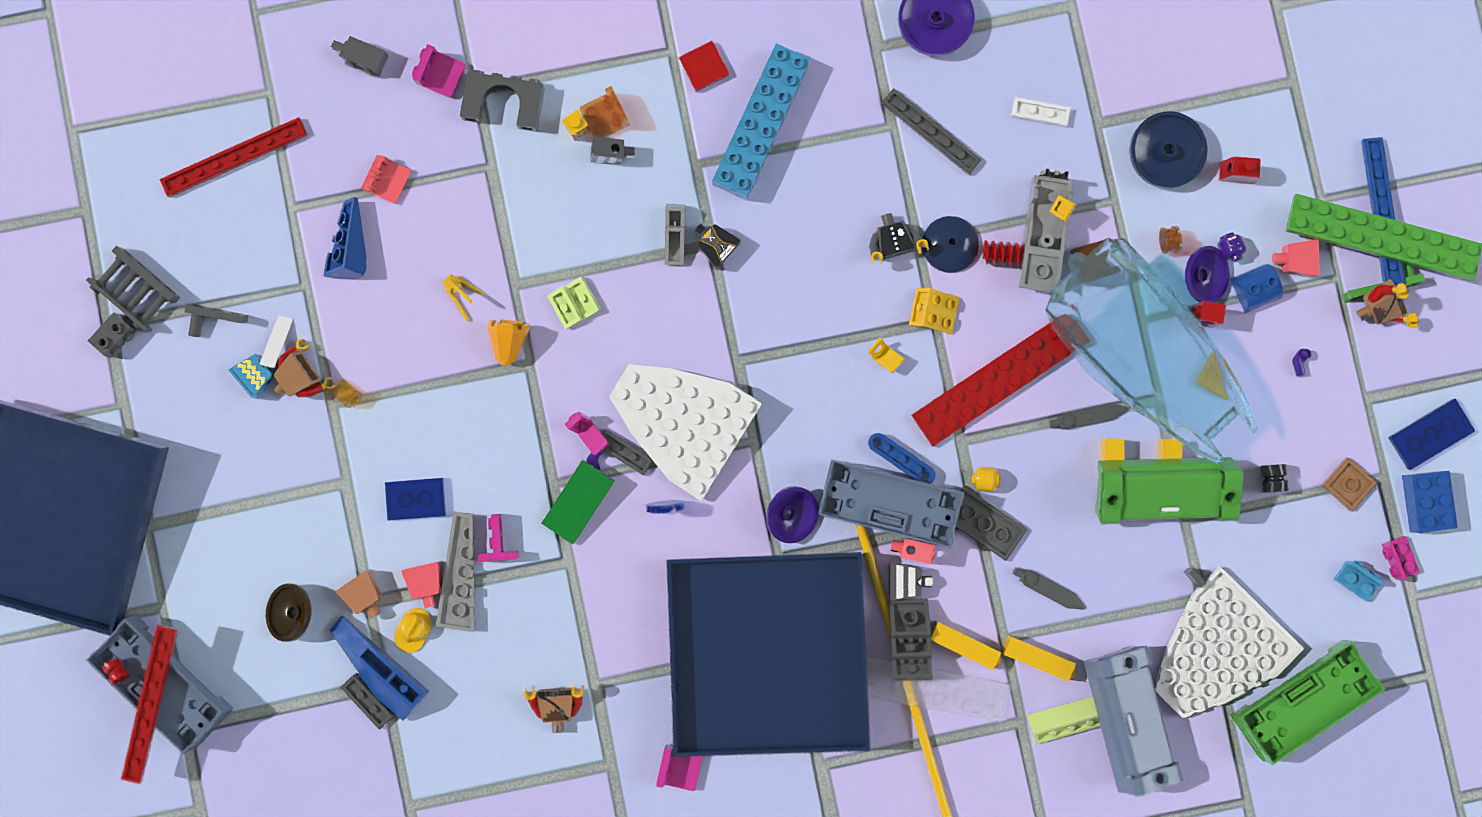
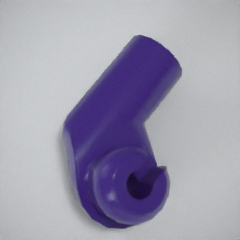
M602 450L596 456L590 453L586 462L601 471L598 459L604 451Z

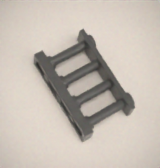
M116 245L112 250L116 255L114 263L98 281L89 277L86 281L91 284V290L97 294L101 293L134 322L132 325L140 331L151 332L153 329L146 324L165 302L171 301L176 303L181 297L128 251ZM127 264L131 268L129 270L130 273L112 293L109 292L104 285L122 265ZM141 276L145 280V285L127 305L123 304L118 298L136 277L139 278ZM156 289L159 292V297L141 318L138 317L132 310L150 290Z

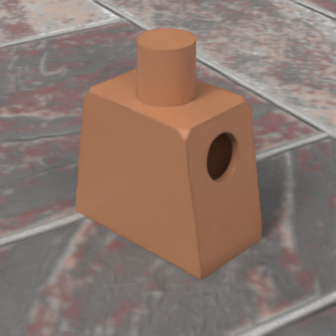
M371 570L363 572L335 591L355 614L365 610L372 619L381 613L375 603L381 600L383 596Z

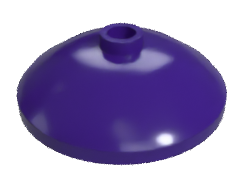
M1202 246L1196 249L1189 257L1185 268V283L1190 295L1198 302L1207 301L1213 303L1224 295L1229 283L1230 270L1228 261L1224 259L1222 251L1214 246Z
M791 486L779 491L769 503L766 513V523L771 535L783 543H797L805 539L813 531L818 520L819 508L814 495L807 489L799 486Z

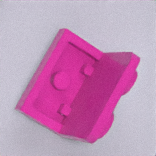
M427 44L426 48L421 50L420 62L412 71V79L419 86L451 98L463 74L465 64L438 52L434 46Z

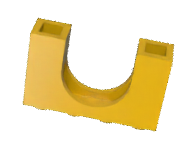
M1101 439V460H1124V439ZM1158 439V459L1182 458V439Z

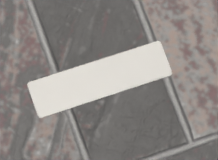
M278 316L260 365L271 368L275 367L292 324V318Z

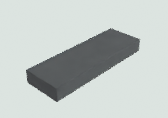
M605 429L602 435L609 444L603 450L644 476L653 462L651 457Z
M356 673L340 687L379 730L395 716L388 707L373 695L369 687Z

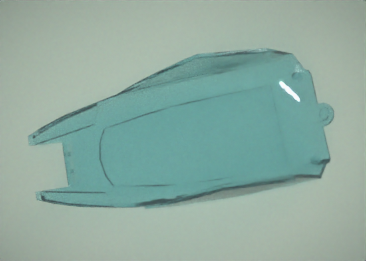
M1106 238L1087 257L1081 253H1076L1069 257L1067 263L1071 271L1051 289V297L1045 311L1053 330L1081 367L1111 394L1140 415L1150 419L1190 450L1217 464L1225 461L1224 457L1211 442V439L1234 420L1238 414L1253 433L1256 432L1258 427L1237 378L1203 326L1170 286L1124 238Z

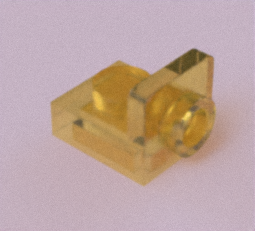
M342 379L331 394L342 402L346 408H351L360 402L362 393L345 379Z

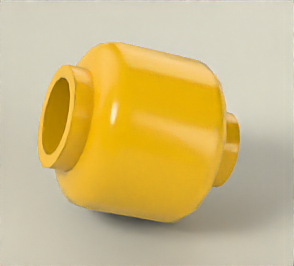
M979 467L976 473H972V484L976 485V489L979 492H994L996 488L1000 487V472H997L994 467Z

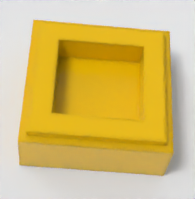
M1058 195L1049 212L1063 221H1068L1077 204L1063 195Z

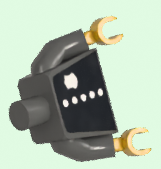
M892 213L881 216L884 226L876 229V232L872 234L869 244L871 265H874V260H879L880 264H882L884 259L914 252L916 246L919 254L922 253V247H926L929 250L928 242L922 239L920 234L909 224H905L904 221L895 223Z

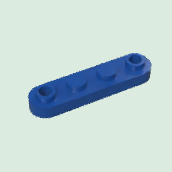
M875 433L870 436L868 446L873 452L916 481L928 484L934 481L935 471L932 467L885 435ZM876 439L881 441L880 446L874 445ZM924 471L928 473L927 479L922 478Z

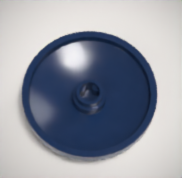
M1174 111L1156 113L1144 120L1133 133L1129 148L1131 163L1136 173L1148 184L1164 189L1177 188L1192 181L1204 167L1208 152L1206 137L1201 127L1189 116Z

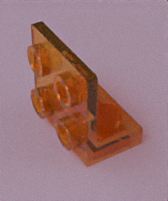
M612 86L605 89V95L580 107V111L593 137H607L630 125Z

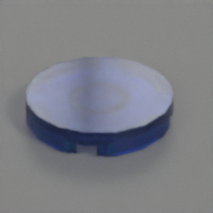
M665 500L646 504V512L651 514L669 513L673 508H676V511H681L685 508L683 500Z

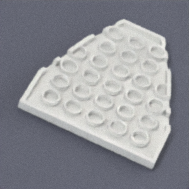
M629 364L609 396L631 434L667 479L700 501L704 499L763 404L730 382L674 368Z
M1219 566L1205 580L1207 584L1202 588L1198 587L1191 594L1165 649L1154 684L1156 693L1181 718L1191 716L1196 712L1205 711V709L1213 706L1223 705L1244 694L1245 691L1260 686L1261 683L1268 679L1277 677L1304 649Z

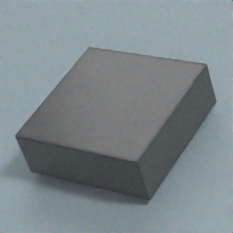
M1187 568L1184 571L1196 587L1202 588L1207 584L1196 569Z

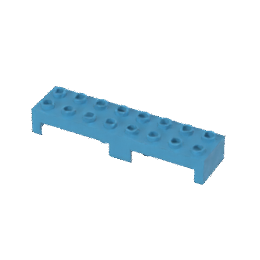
M775 44L715 173L712 185L744 200L748 199L807 72L810 58L782 45Z

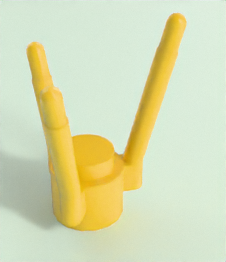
M450 274L443 281L442 285L446 288L445 292L451 297L466 321L469 322L470 318L454 294L459 293L469 303H472V299L461 290L463 285L481 295L483 291L466 282L460 276L456 277L454 274Z

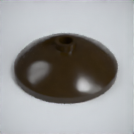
M287 583L277 587L271 594L266 606V624L269 632L275 639L281 642H292L299 639L307 630L311 620L312 608L306 591L297 584Z

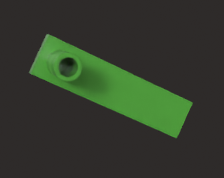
M1402 263L1406 288L1417 286L1425 281L1423 273L1415 275L1412 265ZM1382 283L1349 290L1342 295L1343 300L1348 302L1361 299Z

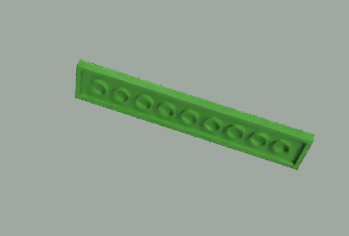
M1297 193L1293 195L1285 230L1286 232L1471 282L1476 279L1482 250V243Z

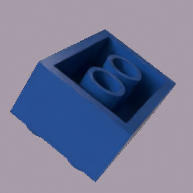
M1450 471L1402 475L1410 532L1423 533L1458 528Z

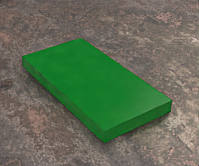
M582 460L541 524L573 545L615 480L585 460Z

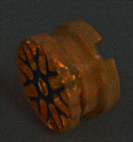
M1177 225L1167 229L1166 227L1160 228L1159 244L1163 254H1167L1169 251L1174 253L1181 251L1182 247H1179V245L1182 243V235L1177 231L1180 230Z

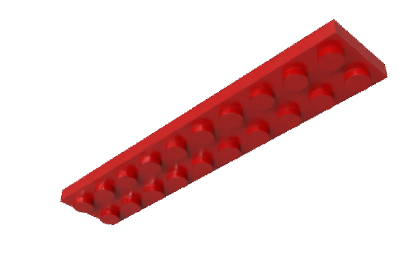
M1068 310L911 416L933 447L1091 342L1071 310Z

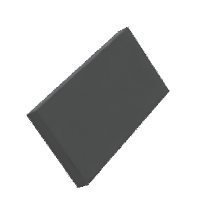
M963 486L960 491L964 492V497L956 528L1004 561H1007L1027 529ZM946 515L945 519L950 520V515Z

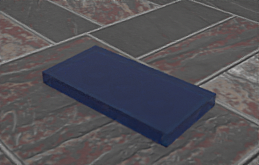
M1453 398L1388 438L1407 470H1411L1475 432V429L1456 398Z

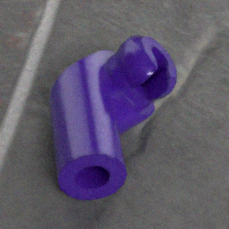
M1309 349L1298 350L1292 359L1296 377L1306 374L1303 364L1311 357Z

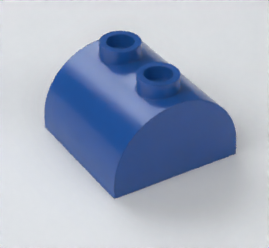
M1264 264L1230 278L1244 313L1283 297L1281 280L1270 264Z

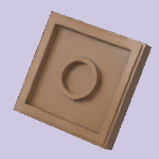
M1346 457L1321 486L1349 511H1353L1377 482L1349 457Z

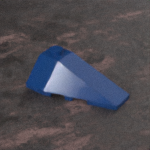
M353 197L343 203L337 222L340 227L332 238V242L335 243L332 253L328 252L326 257L324 277L355 279L364 276L366 272L367 257L358 198Z

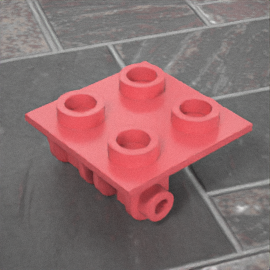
M377 154L361 189L396 204L412 170L387 159L383 155Z

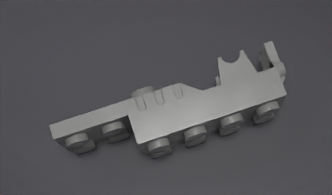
M1046 168L1041 170L1039 175L1032 177L1023 237L1024 254L1019 288L1056 294L1059 291L1068 223L1049 211L1058 195H1063L1072 201L1074 190H1071L1072 180L1068 178V171L1061 173L1055 170L1052 172Z

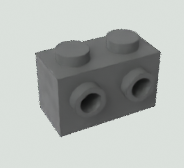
M113 312L88 339V342L103 356L112 358L121 352V347L126 342L134 338V333L138 329L121 314Z

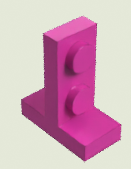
M491 514V518H488V528L492 530L489 546L490 549H493V553L478 554V562L519 559V551L504 552L501 514Z

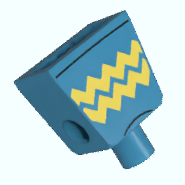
M258 354L250 356L229 369V372L249 396L258 399L275 379V372L271 367L260 365L262 356Z

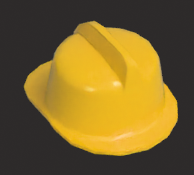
M414 608L407 611L402 617L394 635L395 644L401 651L413 653L422 647L432 627V618L429 613L424 609Z

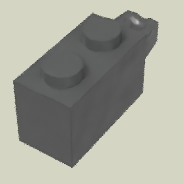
M349 36L344 44L333 40L331 45L333 50L340 52L339 57L345 61V65L354 69L357 66L362 69L363 73L369 76H373V74L380 76L388 59V54L384 50L352 36Z

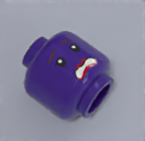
M1234 232L1220 237V241L1217 244L1218 249L1223 253L1224 259L1231 260L1232 262L1242 259V255L1246 252V246L1241 235Z

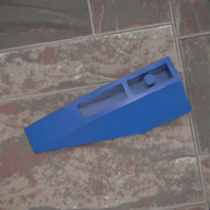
M343 615L329 630L373 695L402 721L409 716L429 693L427 688Z

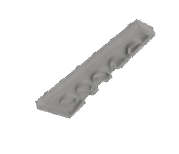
M453 512L436 627L475 632L474 514Z

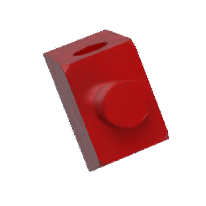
M1235 156L1221 161L1219 181L1255 184L1260 177L1261 159Z

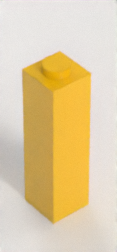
M935 621L931 630L930 639L991 670L999 666L1002 659L1000 657L1001 652Z
M1009 635L1001 651L1002 654L1068 682L1070 678L1075 676L1077 670L1074 662Z

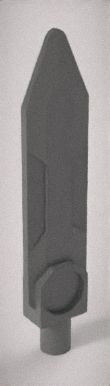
M1109 403L1066 412L1057 416V419L1050 420L1049 426L1050 428L1071 429L1114 420L1126 412L1128 407Z
M1017 567L1014 568L1012 574L1019 577V581L1024 586L1066 608L1080 610L1086 608L1077 595L1032 570L1024 569L1022 571Z

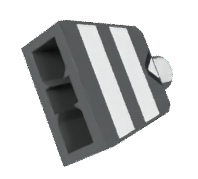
M594 136L591 143L590 162L621 164L623 158L634 159L635 147L624 146V140Z
M889 562V600L921 596L922 587L933 586L932 576H922L921 568Z

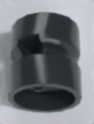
M1286 464L1260 466L1261 476L1265 478L1262 482L1263 493L1289 491L1288 480L1284 479L1287 475Z

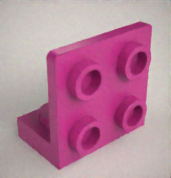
M666 744L656 787L663 788L664 785L695 791L703 756L674 757L673 746Z

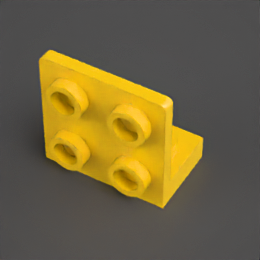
M916 288L909 325L913 327H927L952 334L959 297L932 288Z

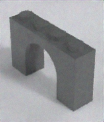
M480 70L467 71L460 117L463 121L482 123L484 106L488 96L496 90L507 89L519 97L520 104L516 123L518 129L538 132L545 87L537 79H529L527 81L522 80L518 76L507 78L499 73L488 75Z

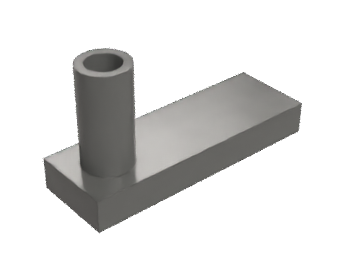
M187 304L185 306V312L191 313L188 336L200 337L203 316L236 323L248 322L249 315L196 304Z

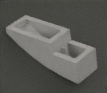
M666 204L665 265H684L685 204Z

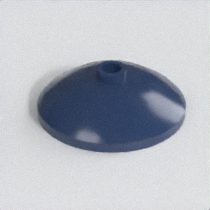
M944 216L933 221L925 230L922 238L928 242L929 250L926 247H922L925 259L933 268L945 273H955L967 268L975 260L979 250V239L973 226L966 220L956 216ZM953 239L955 241V245H950L949 240Z

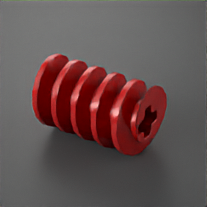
M984 240L982 258L985 259L986 264H989L990 259L993 260L994 265L1000 260L1001 266L1004 265L1005 261H1008L1009 266L1015 261L1016 266L1019 267L1023 258L1024 243L1019 248L1016 242L1013 246H1011L1010 242H1007L1004 246L1003 242L999 241L996 246L995 241H991L990 245H988V241Z

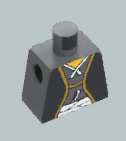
M700 223L694 230V233L701 238L697 243V247L716 270L741 243L739 238L716 224L708 230Z

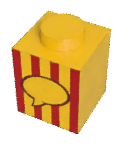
M578 109L562 119L564 126L574 141L590 131L588 124Z

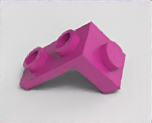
M579 411L572 414L565 423L568 430L577 433L595 456L609 444L592 420Z

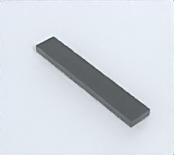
M893 88L881 104L966 174L970 175L981 161L977 155L896 89Z

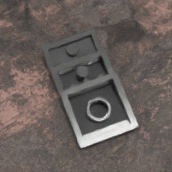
M928 599L889 600L893 681L932 680L931 628Z

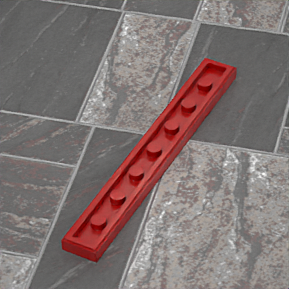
M297 117L159 180L167 197L170 198L308 136L301 118Z
M161 624L156 626L120 780L136 784L143 782L178 633L177 628Z

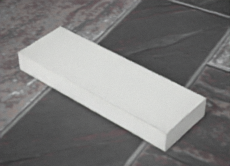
M1015 97L1011 117L1067 127L1071 107Z

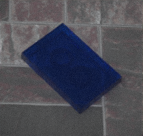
M444 478L385 482L387 521L446 516Z

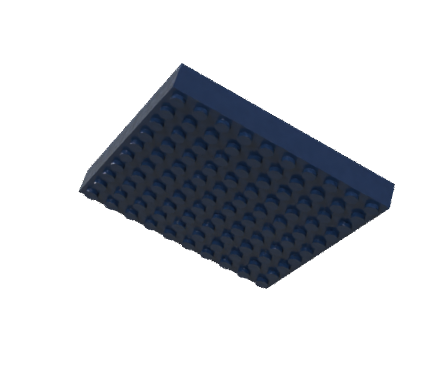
M0 400V605L110 636L125 618L169 446Z
M862 552L667 560L674 757L870 751Z

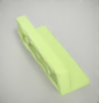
M1093 697L1027 715L1035 745L1100 727Z

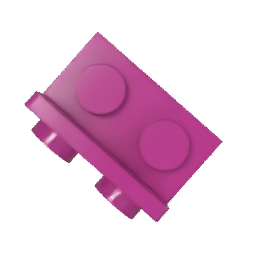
M1401 536L1382 544L1383 556L1388 560L1390 574L1395 580L1404 581L1407 580V577L1420 573L1406 536Z

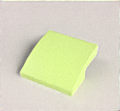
M579 277L570 284L562 286L547 295L565 329L601 310L584 277Z

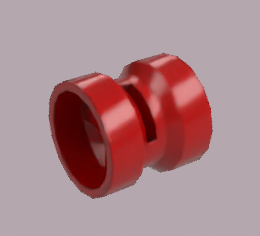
M115 658L102 666L104 673L109 675L111 685H116L130 676L128 670L124 669L121 658Z

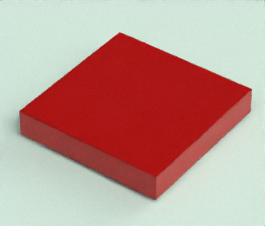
M713 41L678 57L695 92L729 76V72Z

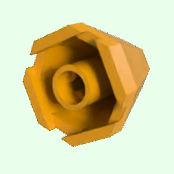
M496 320L488 321V332L495 360L500 361L501 365H511V362L517 360L529 332L528 323L523 325V322L513 320H500V323H496Z

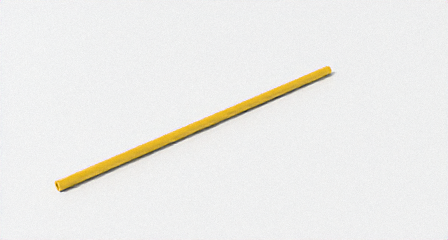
M858 525L856 529L890 640L888 599L867 529L864 526ZM902 681L942 817H952L912 681Z

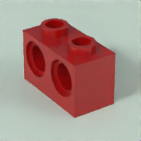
M1207 301L1192 305L1188 312L1189 324L1209 328L1224 324L1226 305Z

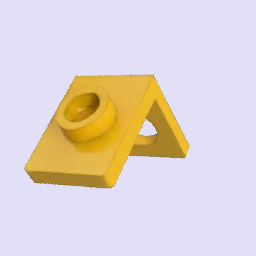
M881 337L868 350L874 361L892 374L905 360L888 347ZM881 345L880 349L875 353V349Z

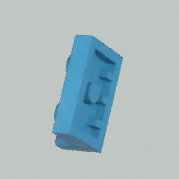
M1356 560L1354 562L1345 561L1333 580L1362 600L1369 602L1379 586L1383 587L1385 584L1380 580L1381 576L1372 571L1369 573L1364 569L1365 566Z

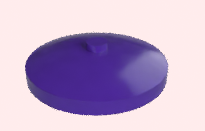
M902 0L898 12L899 30L906 43L917 52L928 56H944L961 48L968 40L975 21L971 0Z

